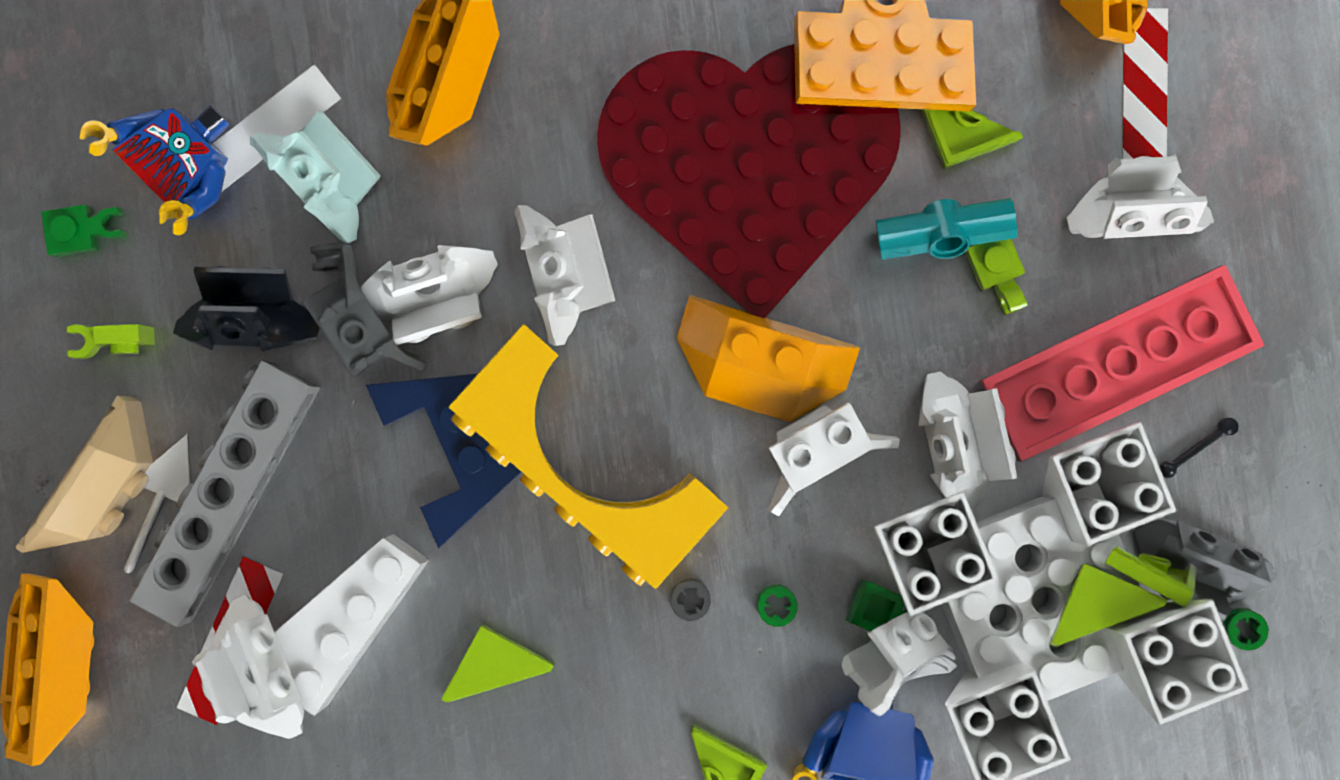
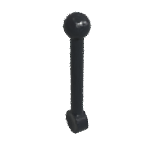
M1233 418L1221 419L1218 423V429L1173 461L1162 462L1159 468L1163 477H1174L1177 473V468L1224 435L1236 434L1239 429L1238 422Z

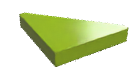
M920 109L943 170L1023 139L1020 131H1013L973 110L968 112Z
M1117 546L1112 549L1105 561L1111 567L1183 607L1187 606L1194 594L1197 569L1192 564L1187 567L1186 571L1170 567L1171 562L1168 559L1144 553L1136 557Z
M1084 563L1079 569L1049 644L1056 647L1165 606L1167 599Z
M482 624L441 700L448 703L551 672L555 663Z
M693 724L690 730L705 780L761 779L767 768L765 761Z

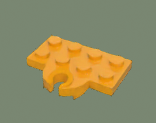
M843 0L839 7V13L797 12L794 18L796 104L968 112L976 106L973 20L929 18L924 0H893L892 5H883L876 0Z

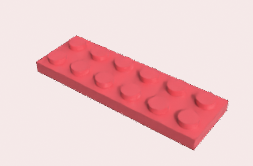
M1222 265L979 380L984 391L997 388L999 399L1005 409L1004 421L1010 445L1015 452L1017 461L1022 462L1265 345L1226 265Z

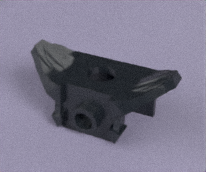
M217 266L194 267L193 273L202 299L192 305L176 321L173 334L210 350H213L214 345L260 346L261 351H267L307 341H315L320 328L309 311L293 300L285 269L267 267L228 268Z

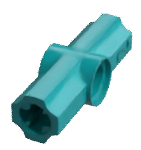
M1011 198L964 206L957 200L940 199L928 204L922 213L876 220L882 260L930 252L935 258L950 259L965 253L970 245L1013 239L1018 236L1016 211Z

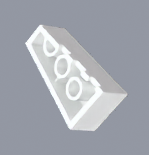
M394 534L381 539L274 632L301 696V705L313 716L328 706L430 560Z

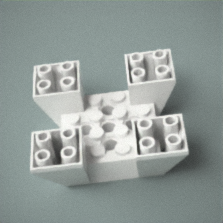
M1141 422L1131 424L1050 456L1042 496L976 522L965 493L959 492L874 526L908 614L912 616L942 604L962 654L967 671L945 702V707L974 780H1022L1070 761L1071 759L1047 701L1114 674L1119 675L1159 725L1249 690L1215 604L1211 599L1190 600L1186 607L1174 601L1166 602L1165 606L1064 643L1057 650H1050V638L1054 633L1081 565L1085 563L1140 587L1137 580L1111 567L1105 561L1116 546L1125 550L1119 533L1177 511ZM1027 544L1031 550L1030 561L1025 566L1018 567L1015 562V554L1021 546ZM1045 587L1048 593L1047 601L1041 608L1034 609L1032 597L1038 589ZM999 604H1004L1006 607L1004 621L998 625H991L989 619L991 610Z

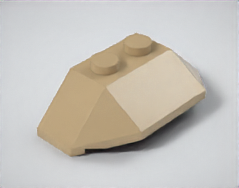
M116 396L95 431L25 535L15 548L25 553L104 537V535H110L119 526L124 517V514L121 512L122 508L130 497H136L143 490L149 479L145 472L153 463L140 400L132 396Z

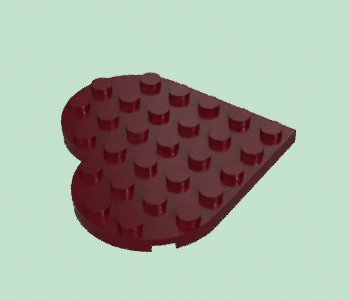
M795 44L770 52L756 61L746 72L728 60L714 54L694 50H679L662 53L646 59L633 67L618 81L607 97L600 115L597 146L606 180L613 192L627 208L743 310L765 319L886 181L897 158L901 138V124L898 108L796 104Z

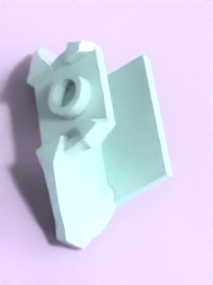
M321 110L316 112L303 131L287 136L262 133L250 136V145L259 152L268 169L275 170L305 203L304 208L315 215L335 235L340 243H349L357 240V230L359 227L357 205L381 175Z

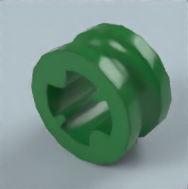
M780 584L765 587L759 593L756 601L761 619L774 627H783L789 624L795 618L798 611V602L794 594L787 587ZM774 594L779 599L784 596L788 598L789 604L784 605L788 611L780 617L776 612L770 615L765 612V607L770 606L769 602L766 601L770 595Z
M1248 608L1232 609L1222 623L1230 644L1241 650H1256L1264 645L1268 638L1269 628L1266 620L1262 615ZM1249 618H1251L1253 622L1250 624V629L1254 632L1250 638L1242 635L1241 640H1238L1236 637L1239 635L1240 630L1236 627V624L1240 620L1248 623Z

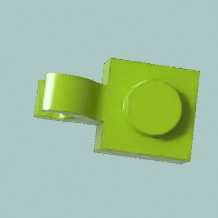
M1012 239L969 247L965 255L980 291L982 292L993 287L1004 315L1027 306L1026 298L1014 280L1026 272Z
M74 324L67 327V333L82 334L85 338V344L80 350L67 351V356L71 358L89 359L96 355L103 346L110 347V354H138L139 346L155 345L154 327L129 324L89 327Z

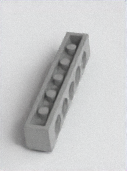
M262 360L259 366L254 365L246 374L242 383V389L245 390L237 406L235 404L232 405L223 416L220 428L224 430L217 443L208 446L201 456L198 467L202 470L194 485L191 483L187 485L179 496L176 506L180 510L173 523L166 524L157 536L154 546L158 550L151 563L144 564L134 578L133 587L136 590L130 602L175 627L190 623L195 618L320 390V387L274 362ZM266 399L271 401L275 410L272 420L267 424L263 423L258 416V407ZM242 439L248 440L253 449L252 457L247 463L240 461L236 453L237 445ZM221 478L228 482L231 489L230 497L225 503L220 501L215 494L216 483ZM198 518L204 520L209 529L208 537L204 542L197 539L193 531L194 524ZM176 558L183 561L187 569L186 577L183 581L178 580L172 572V564Z

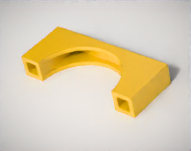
M523 323L450 404L449 408L455 413L450 419L468 436L471 437L475 432L482 436L489 443L485 450L502 466L506 467L511 462L524 473L519 480L536 496L540 497L545 492L558 504L555 506L554 511L572 527L579 522L592 534L587 538L588 541L603 555L608 557L613 552L623 560L625 564L621 567L622 571L636 584L641 586L646 581L656 589L729 507L690 472L680 482L665 492L651 498L631 502H615L595 498L581 492L566 482L554 470L544 455L535 427V407L539 388L546 372L558 357V354Z

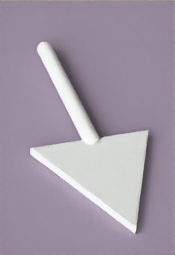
M188 434L153 462L145 472L149 479L144 488L155 492L156 495L124 567L126 573L133 571L164 498L167 497L177 502L182 491L191 483Z

